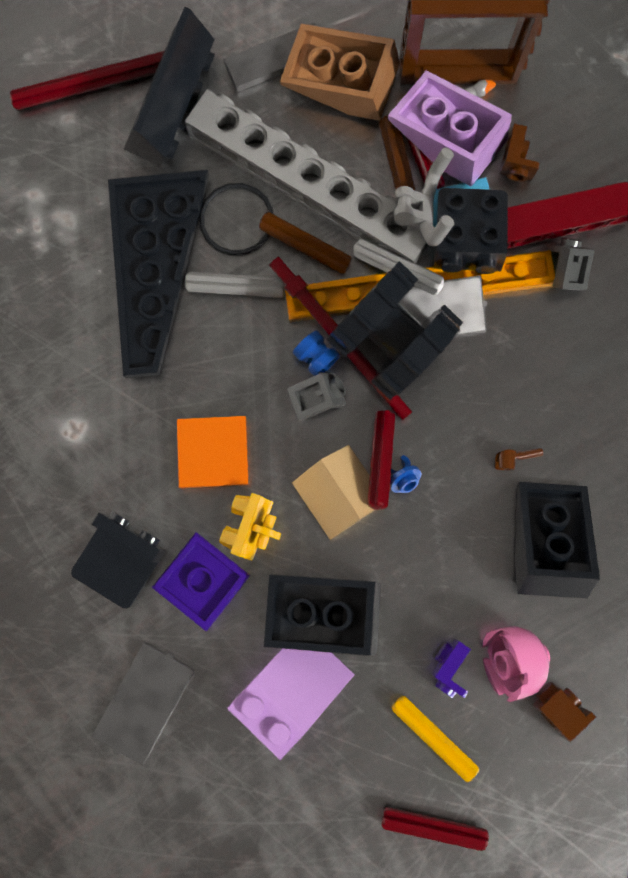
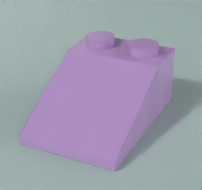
M426 70L390 112L388 120L433 162L442 148L452 150L454 156L444 172L472 186L507 142L512 114Z
M281 649L231 702L227 709L281 760L308 731L355 674L333 653Z

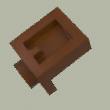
M514 123L508 135L499 174L506 175L510 180L516 182L532 181L540 163L525 159L530 140L525 139L527 126Z

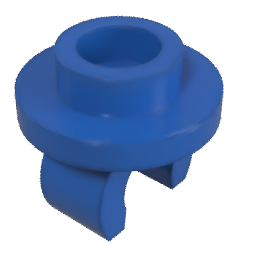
M403 455L400 457L403 469L395 471L391 468L390 489L394 493L411 492L418 486L422 475L420 469L417 466H411L409 458Z

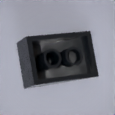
M531 482L518 483L515 570L518 594L588 599L599 582L600 574L587 486Z
M269 574L263 647L365 656L377 655L381 583Z

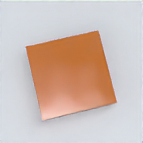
M246 416L177 419L180 489L249 485Z

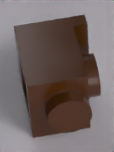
M553 682L547 683L536 694L538 700L532 704L560 736L569 742L576 738L596 718L591 711L583 707L579 709L582 702L571 690L565 688L562 691Z

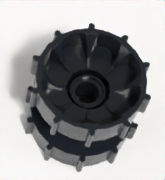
M400 261L370 290L326 338L344 357L351 353L366 337L384 352L389 359L376 372L371 383L389 400L393 396L400 395L405 388L429 367L445 350L456 334L460 332V326L464 323L445 304L437 311H434L422 324L418 322L399 302L415 286L419 279Z

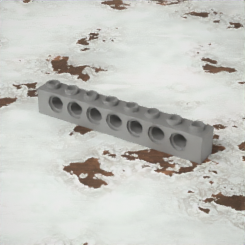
M206 89L185 120L190 137L357 239H365L413 263H417L428 246L419 228L400 225L405 230L400 235L392 234L388 230V227L391 225H399L394 220V210L397 207L394 197L389 195L384 197L376 192L368 181L362 178L356 180L346 174V170L334 161L328 163L318 157L317 152L306 144H301L300 146L290 140L289 135L278 127H273L272 129L265 125L254 112L250 110L244 112L234 106L232 100L222 93L216 95ZM226 123H231L235 125L232 129L227 131L220 129V127ZM252 140L263 142L261 146L256 148L247 145ZM279 157L291 159L286 165H279L275 162ZM312 173L316 174L319 179L315 182H307L303 177ZM341 190L348 196L345 199L338 200L333 198L331 194L334 191ZM369 207L376 212V215L365 217L359 211L362 208Z

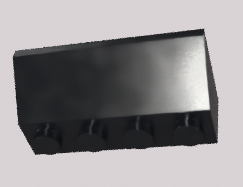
M184 7L174 27L123 148L159 167L166 158L172 160L179 141L174 139L178 128L181 130L185 129V120L191 113L186 110L190 99L196 101L203 86V82L198 80L202 70L208 72L215 57V53L210 51L215 39L193 11L187 7Z

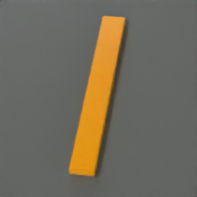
M550 250L506 256L502 270L491 274H481L476 270H461L449 273L442 269H433V266L425 267L441 275L444 280L481 275L483 295L553 286L555 277ZM387 273L308 284L307 289L331 317L348 315ZM285 290L289 322L314 319L297 298L293 299Z

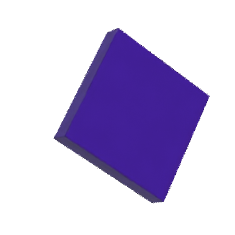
M195 532L152 588L202 629L208 631L251 575Z

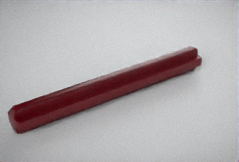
M164 51L10 91V100L16 110L154 75Z

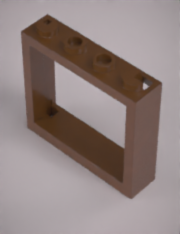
M408 0L399 52L400 85H414L426 70L454 85L475 84L482 80H492L496 84H517L522 70L527 69L528 54H533L535 37H540L542 19L548 17V4L550 0ZM519 17L508 49H420L426 18Z

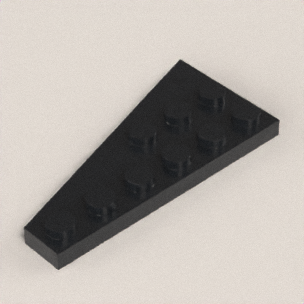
M208 170L108 179L122 369L125 378L160 375L209 178Z

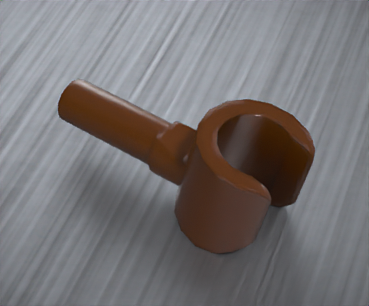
M536 448L525 451L507 449L498 452L495 456V469L515 470L516 460L543 456V449Z

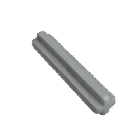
M359 239L353 247L354 257L387 273L400 261L419 279L415 283V287L432 295H437L444 285V278L441 275L365 239Z
M187 272L185 276V288L188 292L281 298L285 290L283 281L276 277Z

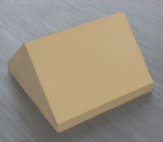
M350 445L322 458L292 482L330 540L375 511L367 505L370 475Z

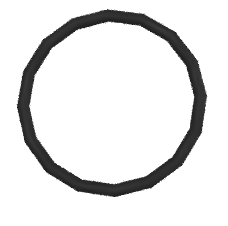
M228 183L215 189L204 200L199 214L200 229L205 240L217 251L229 255H245L259 249L270 235L265 233L257 244L244 250H229L219 246L209 237L205 228L204 214L208 203L218 193L229 188H244L255 192L263 199L270 213L274 214V210L267 196L256 187L245 183Z

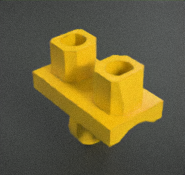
M251 493V496L236 495L231 506V513L243 517L240 527L237 530L226 526L222 531L219 543L230 549L231 554L253 561L257 548L265 550L269 538L280 540L281 533L272 530L277 518L270 515L274 502L254 493Z

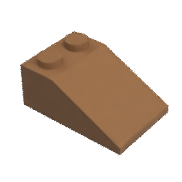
M301 24L280 79V84L348 115L380 121L400 65L395 39Z

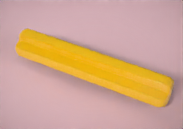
M402 695L393 703L392 711L465 782H470L477 775L479 767L408 698Z

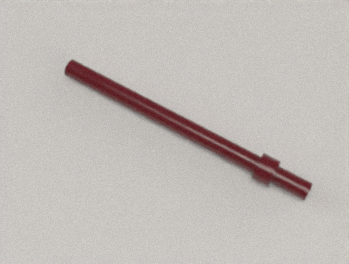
M279 256L276 257L269 266L286 285L284 289L293 299L297 298L326 333L330 335L338 324L308 291V284L300 275L295 276ZM357 347L347 355L402 421L412 413V410L399 395L393 396L389 400L371 383L377 370Z

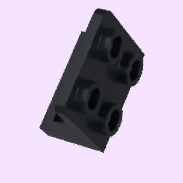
M442 188L438 193L437 223L442 216L447 215L454 220V225L443 241L435 247L433 269H442L449 273L461 270H476L481 274L501 271L507 256L508 247L507 193L503 190Z
M112 511L110 515L99 512L91 524L97 530L73 566L71 575L116 605L127 609L137 599L166 550L157 546L160 540L142 529L138 534L128 528L130 521L116 512Z

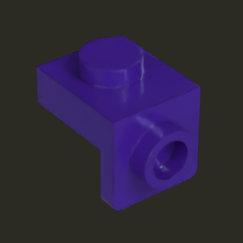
M456 639L451 644L445 642L435 657V660L439 663L431 674L438 679L435 686L445 694L453 698L458 693L465 698L468 691L451 679L471 649Z

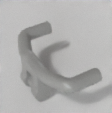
M442 148L431 165L422 193L414 191L408 186H401L395 191V203L397 204L394 210L395 222L399 225L419 228L426 243L430 246L439 245L454 225V220L450 216L444 215L435 228L433 226L436 189L442 173L454 156L453 151L449 148Z

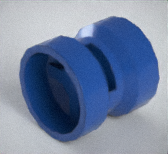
M318 330L306 336L292 352L299 361L309 364V372L313 376L325 373L340 358V354L334 348H327L324 343V337Z

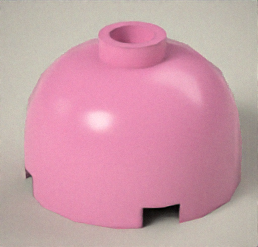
M516 626L495 629L486 634L482 648L488 646L490 659L487 657L483 658V664L488 680L499 696L506 694L509 697L506 700L508 702L517 701L537 693L548 678L550 663L549 651L541 640L530 630Z

